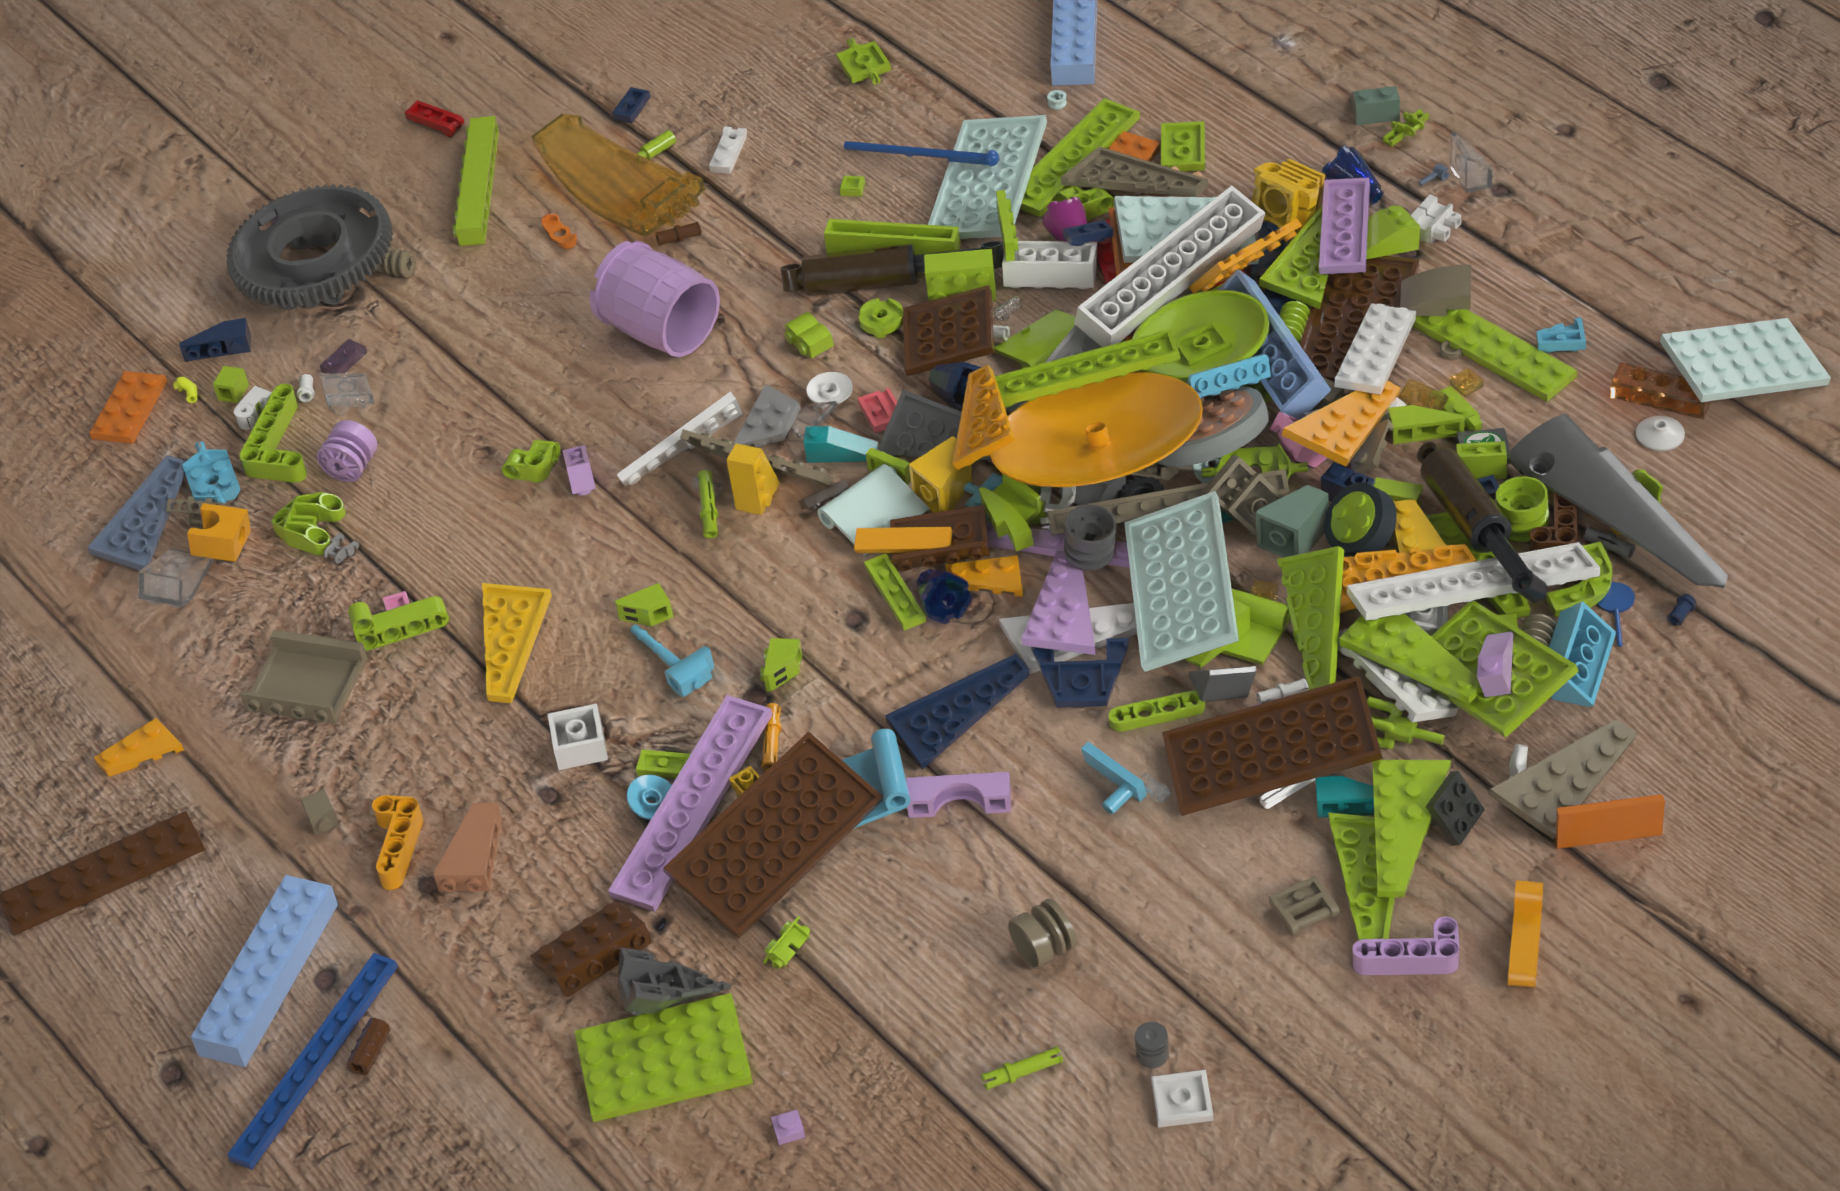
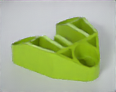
M318 492L296 496L273 516L271 523L274 532L288 546L320 556L324 555V551L331 544V540L325 530L317 527L316 522H336L341 520L346 512L343 502L338 496Z

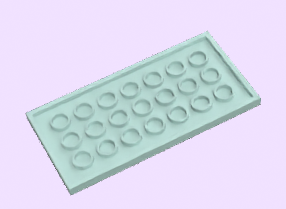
M1046 115L963 120L954 151L988 153L990 150H995L999 154V162L992 167L981 164L949 162L928 225L959 227L960 239L1001 237L996 207V191L1005 190L1006 199L1011 200V212L1013 211L1015 225L1047 125Z
M1214 491L1124 522L1140 660L1143 670L1146 672L1239 641L1219 497Z

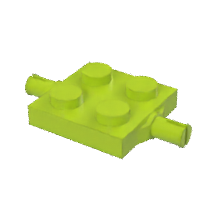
M849 38L846 41L849 48L836 53L837 61L852 83L870 78L872 83L876 85V82L877 84L881 82L878 75L891 71L889 61L875 41L858 45L854 38H851V40Z

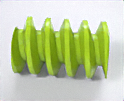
M1291 301L1282 306L1279 316L1300 344L1310 310L1301 302Z

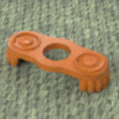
M547 213V215L542 217V226L552 241L556 242L563 249H570L576 245V233L572 234L569 227L564 226L560 222L559 215ZM557 231L566 232L561 237L554 236Z

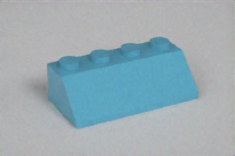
M1583 601L1560 612L1549 648L1576 664L1579 670L1551 698L1557 701L1591 707L1595 703L1616 631Z

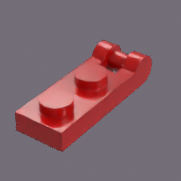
M418 100L405 111L406 119L442 131L448 137L454 135L456 129L461 128L465 123L464 119L458 114Z

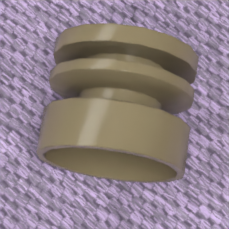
M1045 899L1040 905L1033 906L1031 914L1023 912L1008 922V930L1017 951L1033 969L1045 966L1053 961L1054 954L1062 956L1066 950L1070 951L1077 945V937L1069 918L1063 909L1052 899Z

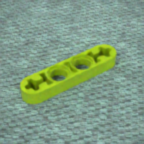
M1192 690L1118 706L1109 712V726L1114 731L1123 732L1197 716L1204 712L1205 701H1201L1197 691ZM1167 705L1176 707L1175 710L1169 712L1163 710ZM1141 711L1151 712L1147 717L1138 715Z

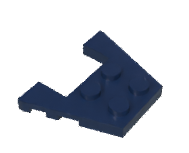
M1129 638L1106 639L1107 660L1055 662L1054 649L1031 647L1056 707L1108 706L1129 647Z

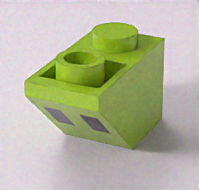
M659 583L615 600L618 618L622 621L654 626L673 618L670 600Z
M770 638L769 647L764 650L765 667H761L760 680L764 681L766 692L773 691L799 674L802 660L800 639Z

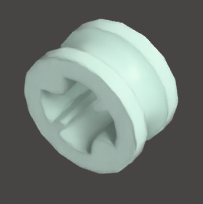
M1054 90L1047 95L1049 108L1059 110L1066 106L1065 92Z

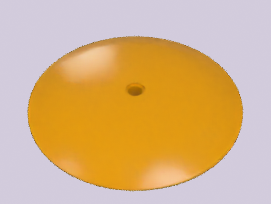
M1130 372L1122 377L1115 376L1100 383L1093 382L1077 389L1071 388L1060 391L1055 395H1045L1037 397L1035 400L1027 401L1008 415L1015 441L990 454V457L995 467L1002 474L1029 485L1073 487L1113 480L1151 466L1181 447L1200 424L1203 413L1202 402L1198 393L1190 385L1177 378L1157 373Z

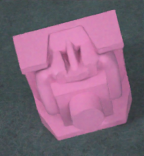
M1279 411L1270 430L1278 433V437L1281 440L1280 445L1285 449V453L1290 461L1293 463L1296 460L1308 462L1309 466L1316 468L1327 457L1281 436L1284 427L1299 419Z

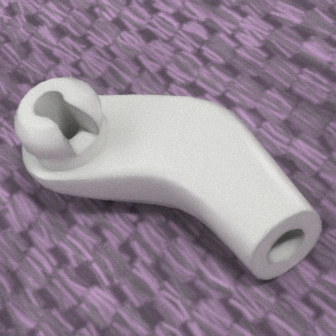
M1514 745L1509 762V778L1527 769L1528 746Z

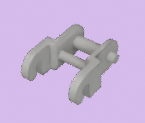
M337 534L331 540V544L325 549L324 557L329 558L331 556L336 563H340L347 556L351 557L354 554V548L358 549L359 543L353 541L348 546L341 548L339 547V540L344 541L345 537L342 534Z

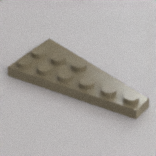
M1098 147L1061 177V185L1197 197L1208 188V179Z
M1615 719L1491 788L1488 795L1554 840L1557 808L1582 805L1635 740L1638 733Z

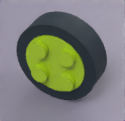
M1360 482L1345 487L1334 497L1326 512L1324 532L1331 547L1339 546L1343 548L1344 554L1352 556L1361 552L1382 550L1390 540L1395 528V504L1386 492L1370 484Z

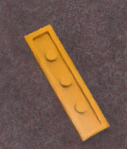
M951 527L856 528L854 550L855 553H909L951 546L952 529Z

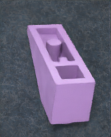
M585 445L562 450L572 493L586 495L591 490L596 489Z
M1512 632L1486 636L1478 657L1477 679L1485 697L1510 694Z

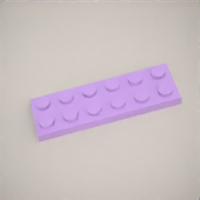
M1369 178L1324 181L1319 258L1320 274L1366 272L1370 195Z

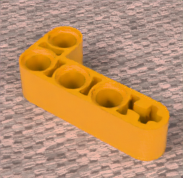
M382 795L372 802V809L378 826L388 829L376 863V870L382 887L387 890H395L404 882L423 825V816L417 799L406 796Z
M1516 880L1508 986L1536 988L1543 882Z

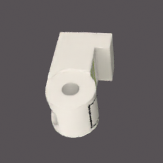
M254 386L234 409V414L241 429L249 430L254 427L272 392Z

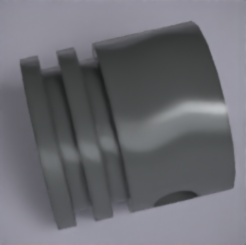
M1157 1022L1143 1023L1135 1031L1136 1057L1141 1065L1148 1068H1156L1162 1066L1168 1060V1033L1162 1024Z

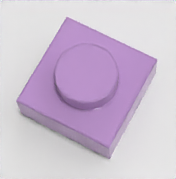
M798 1110L771 1117L779 1145L806 1138Z

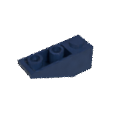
M246 318L228 320L180 342L179 346L185 362L251 352V332Z

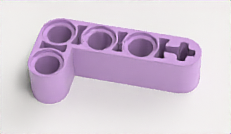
M1444 916L1434 922L1433 938L1359 940L1355 942L1352 948L1353 969L1360 975L1453 973L1459 967L1458 924L1453 918Z

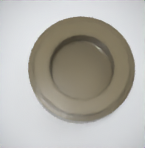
M1448 341L1443 342L1440 346V355L1446 360H1457L1463 356L1462 349L1456 350L1452 348Z

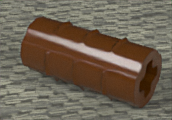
M370 1018L347 1061L348 1068L356 1074L367 1075L375 1064L378 1054L381 1053L380 1050L390 1032V1026L385 1021L377 1018Z

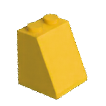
M954 436L909 464L912 491L930 508L929 511L932 513L954 510L965 493V484L967 482L972 483L971 465L957 470L952 464L957 440Z

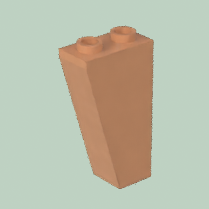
M472 803L434 871V878L439 892L489 891L502 823L498 803Z

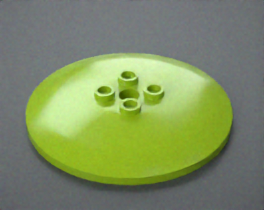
M1230 290L1198 292L1171 301L1149 315L1137 328L1133 339L1171 329L1181 359L1175 360L1171 364H1160L1141 371L1167 375L1183 382H1188V377L1191 374L1250 358L1262 346L1269 331L1267 312L1264 306L1252 296Z

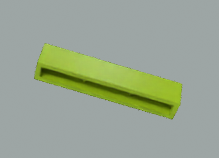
M828 219L824 231L827 253L913 244L915 255L961 249L959 227Z

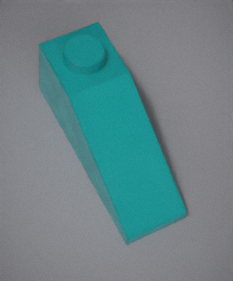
M805 427L804 449L807 463L867 462L866 452L870 448L878 449L877 441L834 427Z
M1344 776L1315 778L1318 818L1328 817V812L1358 816L1374 815L1372 785Z

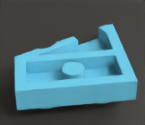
M1582 317L1575 318L1574 324L1564 327L1563 323H1560L1551 328L1536 331L1538 351L1552 353L1554 351L1575 352L1586 350Z

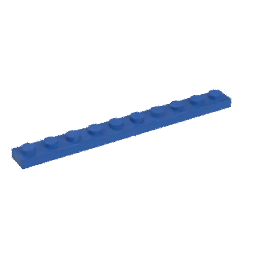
M376 953L372 954L227 1154L229 1161L251 1170L254 1168L398 968L395 960Z

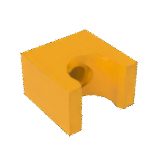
M203 503L200 508L203 529L190 528L187 533L191 556L236 562L251 532L248 509Z

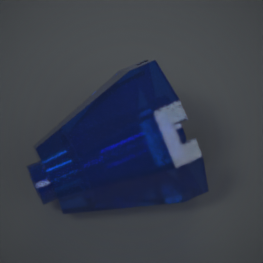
M929 569L920 573L916 581L924 613L929 619L947 624L954 617L956 619L963 617L972 600L971 593L968 591V582L964 578L950 572Z

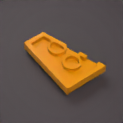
M1018 555L946 564L948 588L968 591L988 589L992 590L994 594H1002L1005 591L1013 592L1015 596L1023 597Z
M155 718L95 756L94 760L104 773L111 777L138 767L140 762L151 758L156 761L163 758L162 754L174 750L175 753L184 751V748L170 731Z

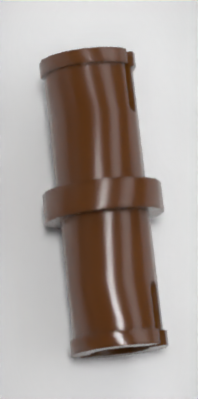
M697 221L683 226L675 225L672 229L655 232V236L659 246L675 241L679 243L683 242V239L700 236L701 228Z

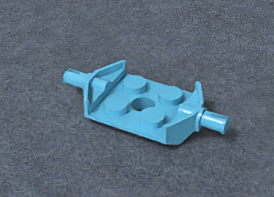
M199 441L201 448L198 442L195 444L198 453L182 464L194 500L205 501L206 498H211L212 502L226 504L227 501L235 499L241 491L227 450H206L205 443ZM218 481L217 483L210 485L211 482Z

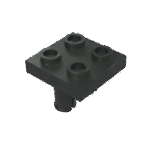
M1451 771L1426 805L1427 810L1432 816L1429 827L1439 826L1452 846L1461 845L1485 810L1459 771Z

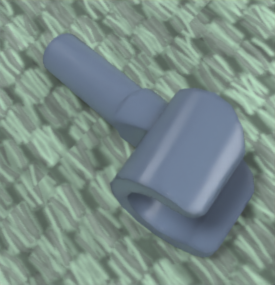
M1437 164L1430 175L1418 181L1419 185L1422 186L1436 177L1446 180L1449 177V173L1446 172L1449 168L1442 164Z

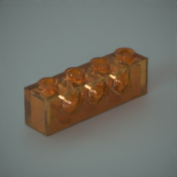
M1620 362L1611 382V398L1698 419H1704L1711 404V401L1701 402L1683 376Z

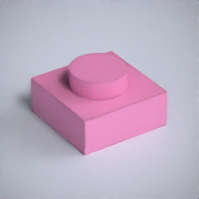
M406 591L383 597L386 611L410 604Z

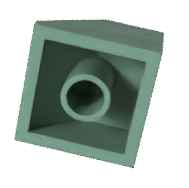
M1396 86L1353 91L1350 94V102L1356 125L1400 120V98Z

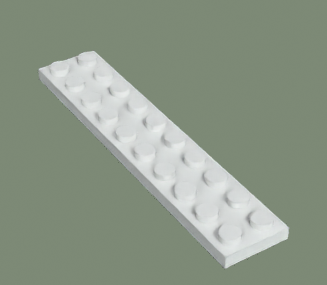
M1579 542L1518 553L1527 567L1546 582L1547 586L1565 584L1566 582L1587 580L1600 576V567ZM1497 558L1347 585V595L1365 620H1376L1380 617L1401 615L1412 611H1423L1428 608L1448 606L1460 602H1471L1476 599L1492 598L1497 595L1517 592L1513 590V580Z

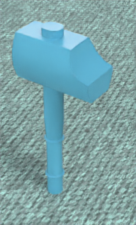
M638 625L631 627V633L670 666L669 669L664 671L667 683L681 697H685L695 689H699L712 679L711 671L715 666L708 647L703 646L683 660H680L670 650L652 638L646 630H643Z

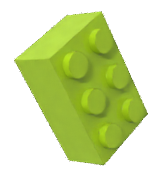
M992 249L924 255L929 301L987 285L990 286L992 291V301L997 300Z

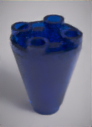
M1346 145L1341 147L1337 152V157L1332 162H1328L1322 169V173L1325 174V180L1369 178V203L1371 205L1377 203L1383 196L1384 191L1381 190V185L1360 152L1354 147L1349 148Z

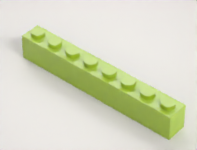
M495 116L470 118L469 127H466L467 140H464L465 154L462 155L464 168L460 169L462 182L458 184L460 196H457L458 210H455L456 224H453V235L458 238L459 246L479 245L486 242L499 137Z

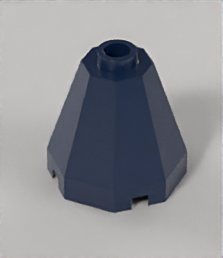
M966 362L937 365L929 374L930 387L950 407L962 410L968 375L981 367Z

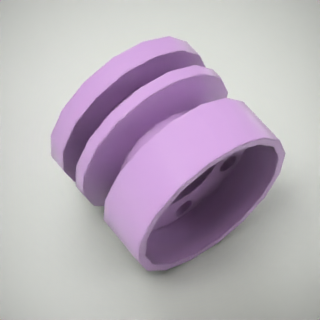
M339 421L334 425L327 440L324 441L317 453L318 464L329 476L339 481L354 482L361 477L367 463L375 454L378 446L377 440L365 426L355 421Z

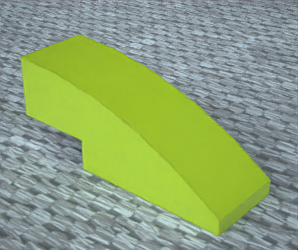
M984 487L979 488L981 503L986 508V513L998 538L1008 535L1016 552L1033 546L1032 531L1020 513L996 493Z

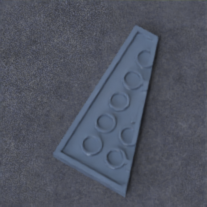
M167 455L87 547L89 554L146 573L170 512L166 511L168 499H176L185 476L182 464L186 461Z

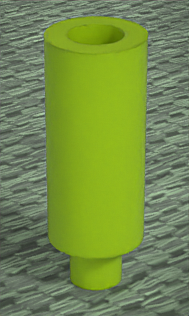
M667 130L641 146L640 152L636 154L639 161L643 159L650 160L676 143L674 134Z

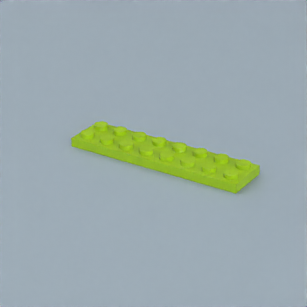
M1104 98L1032 168L1020 209L1042 217L1048 211L1047 206L1051 202L1057 201L1056 193L1070 187L1069 185H1061V177L1098 147L1108 149L1123 131L1127 132L1140 119V112Z
M1447 309V316H1416L1412 326L1441 343L1445 341L1450 342L1452 348L1456 350L1462 349L1464 356L1546 402L1577 378L1576 369L1543 351H1538V348L1467 309Z
M1169 329L997 375L995 378L1004 406L1010 407L1018 402L1032 401L1037 397L1045 395H1055L1060 391L1071 388L1077 389L1093 382L1100 383L1115 376L1122 377L1130 372L1148 370L1160 364H1171L1181 358L1172 331Z

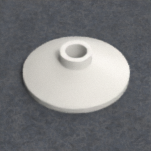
M839 372L819 374L811 379L807 385L809 399L823 406L842 403L849 398L853 390L850 378Z
M1667 416L1648 417L1641 421L1636 428L1638 442L1645 448L1653 451L1675 449L1683 442L1685 437L1683 426L1677 420Z

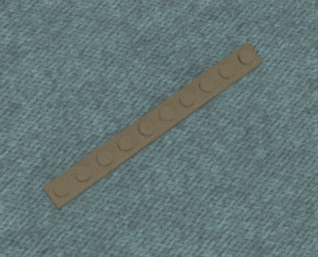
M1285 469L1259 473L1281 494L1290 493ZM1208 483L1090 503V505L1106 508L1113 514L1116 524L1202 496L1204 495L1202 490ZM1078 506L1047 511L1051 536L1065 533L1066 517L1071 510Z

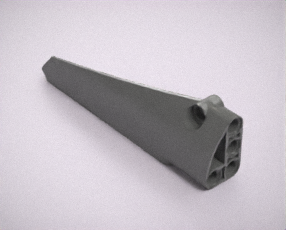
M1567 414L1559 415L1541 424L1520 440L1508 453V461L1520 474L1541 481L1547 489L1612 527L1696 586L1725 587L1728 575L1606 447L1599 448Z

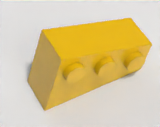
M736 443L726 459L736 510L762 515L766 507L770 506L772 496L780 482L761 448Z
M1414 499L1393 501L1396 507V524L1392 536L1396 553L1409 552L1410 548H1419L1420 551L1434 550L1436 546H1447Z

